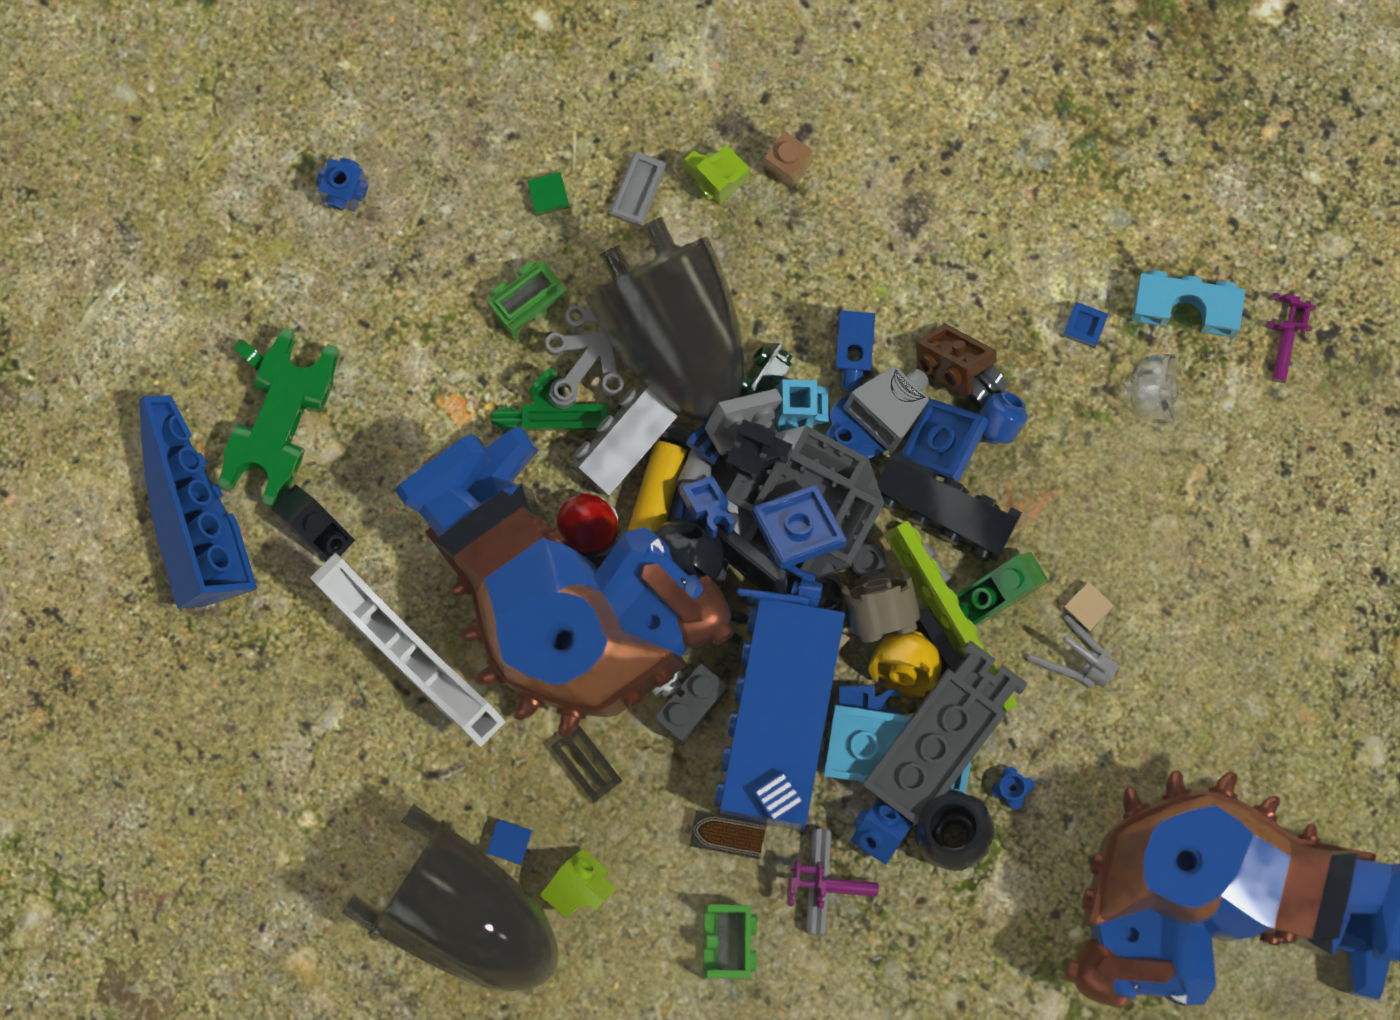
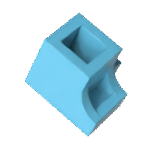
M782 379L774 388L778 390L783 399L774 417V427L777 432L805 425L812 428L813 424L826 425L829 422L828 387L817 386V381Z

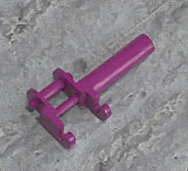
M1273 293V300L1288 303L1290 307L1287 323L1279 322L1274 324V321H1267L1266 325L1267 328L1281 331L1272 380L1278 383H1286L1295 338L1294 329L1300 330L1302 334H1305L1306 331H1312V327L1308 325L1310 311H1315L1316 306L1311 304V301H1306V303L1300 302L1299 296L1289 294L1280 296L1279 293ZM1296 308L1303 310L1301 323L1293 322Z
M795 860L794 866L790 867V871H793V878L788 879V906H794L795 899H793V895L796 894V887L798 886L814 887L817 890V908L819 909L824 908L823 898L826 896V893L875 897L878 895V882L829 878L822 880V873H825V868H822L820 861L816 863V866L800 865L799 860ZM800 873L815 874L814 882L800 881Z

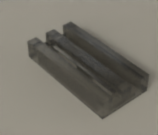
M580 725L571 734L562 737L551 746L552 750L594 804L623 782ZM577 735L612 779L607 784L572 740ZM567 744L600 787L598 791L595 792L561 749L564 745Z

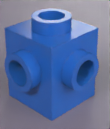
M329 158L327 167H321L315 186L319 188L318 192L326 206L339 211L347 209L355 212L359 201L362 202L364 200L369 182L366 181L363 169L359 168L360 165L357 162L347 158H340V161ZM338 178L345 180L343 184H336Z
M878 799L870 811L865 807L860 811L852 824L857 830L850 841L861 848L862 851L886 865L914 823L898 813L893 807L886 805Z

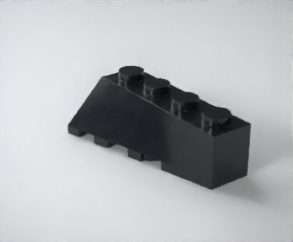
M894 452L877 482L884 501L883 507L894 512L898 508L909 514L908 520L917 526L926 528L929 525L939 530V536L945 541L954 545L961 542L971 548L970 553L985 562H989L990 559L997 562L1014 532L1022 512L1011 507L1008 513L1000 510L1001 508L996 504L995 499L985 494L972 497L968 495L969 490L963 484L948 478L941 482L936 479L938 474L934 470Z

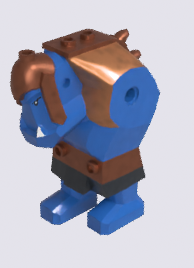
M520 426L511 429L488 447H485L482 441L475 435L470 434L462 437L400 483L395 492L404 505L420 513L430 525L425 533L458 574L456 577L457 582L451 588L452 595L472 594L476 618L472 620L471 626L462 629L458 635L465 641L473 642L478 640L480 644L485 646L489 657L487 661L488 667L475 675L474 679L477 684L485 686L497 683L503 686L507 684L518 693L517 696L520 697V701L513 713L515 719L519 721L532 716L539 707L544 709L545 705L557 708L556 714L561 715L557 732L559 736L566 737L577 728L581 719H586V716H616L624 710L631 709L640 704L646 698L645 695L656 687L660 688L669 683L675 677V673L686 666L682 654L687 648L698 649L713 640L715 645H719L734 634L728 625L730 620L728 604L715 582L708 575L700 579L696 575L689 576L672 560L666 542L648 528L643 527L624 532L599 569H597L593 562L568 547L569 542L557 526L553 529L536 502L533 490L522 483L518 485L514 483L516 477L539 451L534 441Z
M1178 770L1172 771L1166 783V795L1162 796L1163 801L1151 806L1149 802H1142L1134 787L1130 786L1125 789L1123 795L1125 814L1122 816L1124 820L1106 834L1101 843L1099 853H1094L1090 866V873L1094 874L1091 887L1085 889L1081 909H1085L1082 924L1091 928V938L1083 942L1077 961L1073 959L1068 960L1064 980L1073 982L1078 992L1085 997L1113 1007L1123 1008L1127 999L1134 1000L1137 995L1165 997L1167 1000L1180 1006L1204 1005L1216 987L1212 939L1228 942L1260 935L1259 941L1276 946H1281L1282 941L1309 949L1323 958L1333 956L1336 950L1347 952L1350 995L1372 1001L1379 1000L1384 990L1390 961L1400 963V863L1393 865L1375 862L1376 853L1320 843L1321 839L1318 838L1317 827L1312 823L1308 824L1303 833L1298 834V837L1295 838L1276 823L1278 816L1275 813L1280 804V797L1270 796L1264 799L1260 806L1254 804L1253 807L1238 800V795L1234 793L1238 776L1234 772H1227L1217 781L1214 787H1209L1208 791L1192 792L1191 789L1186 790L1183 774Z

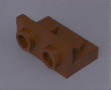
M946 323L916 341L917 369L966 397L973 393L972 377L997 362L995 349Z

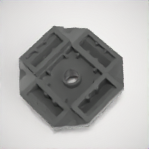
M807 425L776 433L777 438L792 444L791 455L786 464L774 463L769 465L763 471L759 482L737 474L725 496L729 502L727 511L734 519L733 530L764 555L766 553L772 554L751 515L752 506L817 484L847 539L846 547L795 564L794 566L803 571L815 573L816 578L851 567L884 506L869 458ZM782 569L787 573L788 577L799 582L802 581L800 577Z

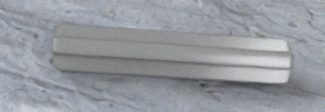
M816 828L812 831L810 866H816V863L820 861L822 868H825V873H822V880L829 878L831 831L824 828ZM809 874L810 882H814L815 874ZM809 887L806 932L810 935H824L826 932L828 893L823 898L824 908L819 909L817 908V890L814 887Z

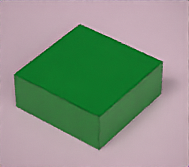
M561 172L527 180L536 216L570 208Z

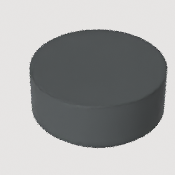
M862 544L851 565L853 573L859 578L884 571L886 557L883 550L874 544Z

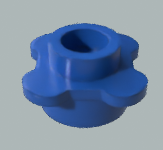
M1007 767L1002 772L1003 777L1000 782L993 785L992 795L997 799L1002 798L1009 803L1011 809L1017 810L1023 806V799L1026 794L1033 791L1034 782L1032 779L1025 778L1017 773L1015 768ZM1015 785L1016 791H1010L1009 787Z

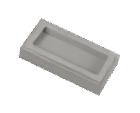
M635 151L609 216L642 228L667 168V163Z

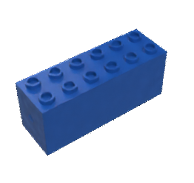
M760 599L758 607L751 606L748 632L753 633L752 642L745 640L741 667H747L745 677L738 675L734 696L735 701L740 702L739 712H731L728 736L734 737L732 747L725 746L721 771L727 772L726 781H718L714 802L716 807H720V816L805 832L845 613ZM782 772H785L804 803L773 823L755 796L754 791Z

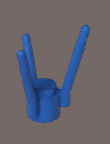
M765 554L766 557L778 565L773 554ZM792 565L784 569L800 577L802 581H794L791 595L748 589H738L736 593L739 596L748 597L747 602L749 604H759L760 599L818 608L823 583L815 582V573L803 571Z

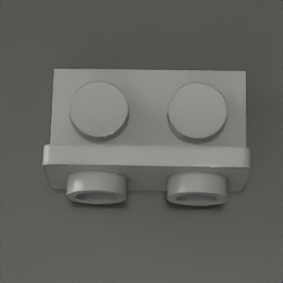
M773 389L718 402L704 428L719 454L726 455L730 453L743 419L751 423L761 424L772 430V432L778 433L771 421L774 419L775 413L783 399L778 390Z

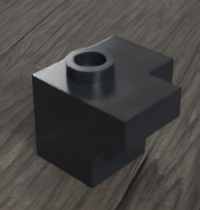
M743 419L726 459V469L759 482L763 471L769 465L787 463L792 452V444L777 438L776 433L772 432L769 428Z

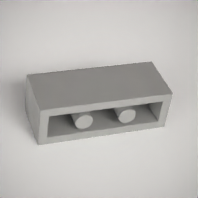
M632 388L619 402L622 406L614 416L608 415L597 427L596 430L599 434L591 443L588 441L583 443L573 456L576 460L570 467L600 494L609 496L678 417L648 388H638L637 390Z

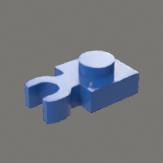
M713 476L681 486L680 496L695 521L706 520L705 531L711 538L716 537L717 527L715 524H722L728 533L732 532L734 519L730 513L726 512L729 502Z
M874 685L838 686V705L900 714V709H889L886 706V700L890 696H900V691L897 689L889 688L882 691L880 695H875Z

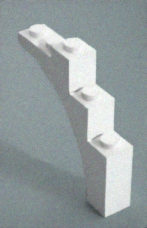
M334 553L310 577L350 623L479 747L506 722L481 695L427 646L338 554Z

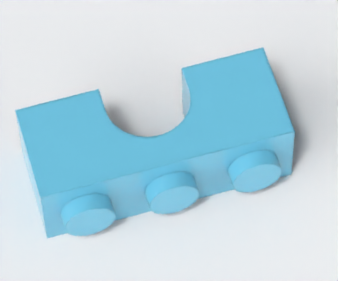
M1150 270L1147 271V274L1141 273L1137 281L1132 322L1166 327L1170 320L1171 309L1177 304L1189 303L1194 305L1201 313V333L1235 338L1241 326L1246 289L1237 288V284L1227 281H1219L1215 285L1202 283L1203 280L1195 276H1183L1182 279L1168 277V274L1165 272Z

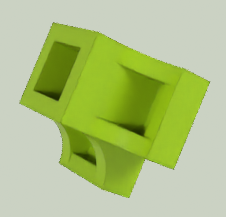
M727 144L715 154L701 155L694 150L684 159V169L697 181V190L705 199L710 201L713 198L719 205L750 179V168Z
M582 848L562 865L540 896L565 918H569L581 906H588L597 910L610 899L617 888L605 878L610 870Z

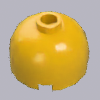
M918 631L906 634L895 633L889 635L878 644L873 653L868 671L876 682H878L879 677L888 682L886 689H897L901 695L919 698L925 697L926 691L932 690L939 681L942 661L937 648L924 634Z

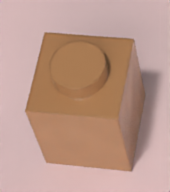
M784 130L764 157V170L792 189L811 164L813 150Z

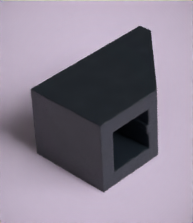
M296 484L271 509L325 561L334 553L341 556L355 541L311 495Z

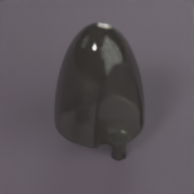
M659 217L642 226L656 253L654 260L631 270L620 249V245L606 250L600 254V257L603 259L613 281L586 296L585 300L601 329L622 360L654 395L676 412L690 419L708 422L718 402L739 398L742 392L744 353L736 308L727 279L708 236L680 247L679 244L675 245L663 221V217Z
M413 803L401 823L406 824L427 838L428 845L407 874L385 910L380 912L358 898L356 894H353L341 914L348 916L369 930L367 933L369 935L368 938L375 942L381 936L413 956L475 985L493 990L522 991L544 984L556 971L559 950L553 928L539 904L499 865L462 836L451 830L454 822L448 818L439 821Z

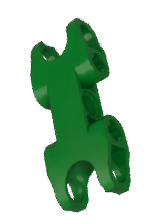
M283 328L272 347L264 355L255 378L254 389L267 393V396L253 429L239 423L234 428L224 451V462L218 484L220 489L231 492L242 473L249 469H261L268 476L262 502L269 508H273L281 500L286 490L294 482L305 450L300 446L292 444V439L305 408L321 413L333 388L334 373L339 356L338 348L328 344L314 365L306 368L295 366L291 363L290 357L296 335L294 331Z

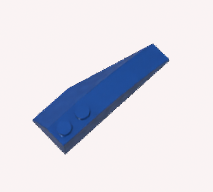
M171 395L141 397L139 399L141 442L150 509L177 609L204 607L256 590L257 585L238 522L233 513L228 514L220 500L223 494L218 484L212 485L204 469L207 463L202 453L194 450L189 440L192 434Z

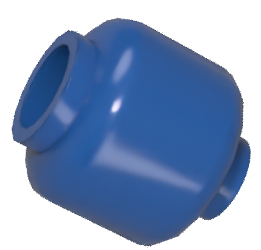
M1009 391L991 394L977 413L989 420L982 438L990 444H1008L1013 442L1028 418L1025 410L1026 405L1023 400Z

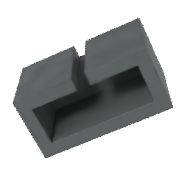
M700 663L680 687V694L683 696L679 697L675 693L654 717L655 723L683 746L728 693V685Z

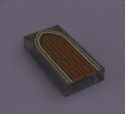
M696 811L690 847L760 860L767 824Z

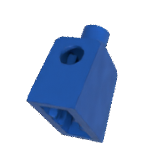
M840 311L835 370L842 371L841 391L853 392L862 386L863 372L870 373L875 313ZM850 348L859 349L860 360H849L848 350Z

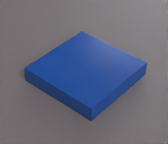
M929 398L900 455L934 470L939 477L959 482L989 420L983 415Z
M817 484L752 506L751 515L780 569L846 547L847 539Z

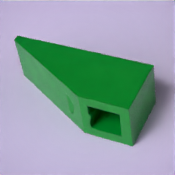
M1032 552L1019 554L958 593L959 607L965 617L976 627L1047 584L1049 580Z

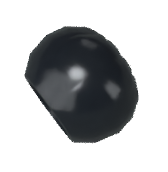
M675 518L656 527L653 533L666 542L672 560L689 576L696 575L700 579L708 575L713 581H716L721 573L724 562V545L717 534L715 538H711L706 533V525L703 522L687 518Z
M957 790L949 791L940 797L930 800L921 809L918 823L914 826V839L919 846L922 856L932 865L949 871H963L979 863L989 853L994 838V822L984 803L975 796L967 795ZM950 824L961 825L967 831V841L961 847H950L944 842L943 831Z

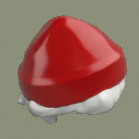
M579 494L571 497L562 505L554 528L557 526L568 540L569 544L567 546L582 556H607L613 549L617 537L618 515L615 508L610 506L604 498L593 494Z

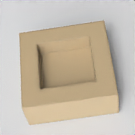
M1088 582L1063 609L1089 633L1113 609L1114 605Z

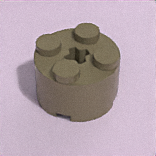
M893 571L876 572L853 580L855 587L850 590L847 585L842 588L851 632L855 635H860L862 642L867 643L880 640L883 637L882 634L895 631L898 634H906L917 629L916 622L920 618V611L912 576L909 572L902 571L903 577H894Z

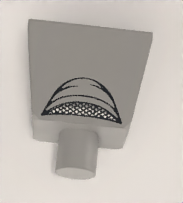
M890 367L855 389L843 408L892 453L929 401L928 396L922 391L929 384L928 377L917 368L905 376L897 367Z

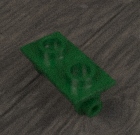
M767 343L761 346L753 356L752 362L754 364L749 372L743 374L733 387L735 393L731 399L773 390L765 383L766 380L770 379L775 384H779L791 367L792 363L790 361L793 356L783 349L780 350L782 347L780 343Z

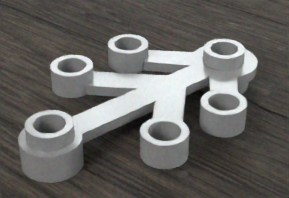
M629 295L615 296L609 301L607 307L587 310L580 306L568 308L564 321L569 328L579 329L585 323L607 322L600 332L563 336L560 333L554 332L547 336L544 348L551 356L561 355L564 351L586 349L566 378L557 379L552 383L548 392V398L554 407L567 409L574 404L578 394L576 387L598 357L600 358L603 374L601 384L603 393L610 397L620 394L624 382L622 377L617 374L611 342L618 331H620L624 348L621 357L623 366L629 370H635L640 367L644 356L641 349L637 347L633 326L640 319L641 308L633 297ZM625 306L629 309L630 314L622 316L619 314L618 308ZM571 313H578L582 320L580 322H573L570 320L569 315ZM556 339L560 341L562 347L553 349L550 347L549 341ZM629 353L636 354L638 362H629L626 355ZM614 380L618 383L619 387L616 390H611L607 387L606 382ZM559 387H567L570 395L563 397L559 395L557 389Z

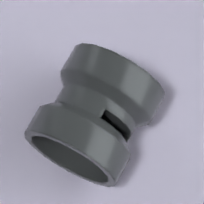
M991 365L972 377L973 393L968 395L967 398L976 407L981 409L991 394L1004 392L1009 387V384L1001 372Z

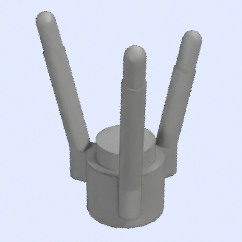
M1068 614L1064 616V620L1094 651L1093 653L1089 652L1068 635L1063 637L1065 643L1087 659L1082 667V670L1087 672V674H1082L1031 654L1026 656L1029 662L1081 681L1091 689L1095 683L1104 688L1119 667V664L1112 660L1113 656L1103 650Z

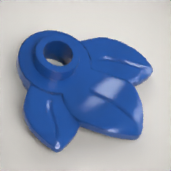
M850 396L841 398L835 403L829 413L831 427L828 429L826 436L869 459L883 454L887 449L843 408ZM838 435H845L846 437H848L849 441L845 442L840 440Z

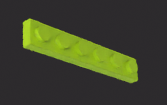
M908 520L884 533L885 539L903 569L911 574L913 585L925 606L933 614L960 659L963 661L966 657L962 649L969 640L992 656L988 650L984 649L978 639L974 624L965 617L959 607L957 595L952 589L947 587L941 577L939 565L926 552L922 545L920 533L910 525ZM995 662L988 670V672H990L992 675L997 670L995 667ZM1014 692L1002 706V709L1006 712L1018 705L1014 699Z

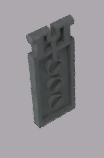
M971 640L962 649L966 657L954 672L950 669L946 670L862 782L863 786L916 825L922 808L930 800L948 792L1007 712L1002 709V706L1014 691L1021 694L1028 684L1003 664L993 675L988 672L995 662V658Z

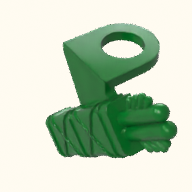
M550 368L529 389V397L534 401L532 405H522V411H517L513 406L510 408L508 406L505 408L501 406L497 408V411L491 412V424L497 425V428L501 430L504 428L505 430L509 428L511 430L517 425H522V429L529 431H596L599 424L608 416V406L606 404L594 403L573 404L567 409L554 407L549 401L548 392L552 383L559 378L557 371L554 368ZM559 387L557 391L559 395L563 396L562 389Z

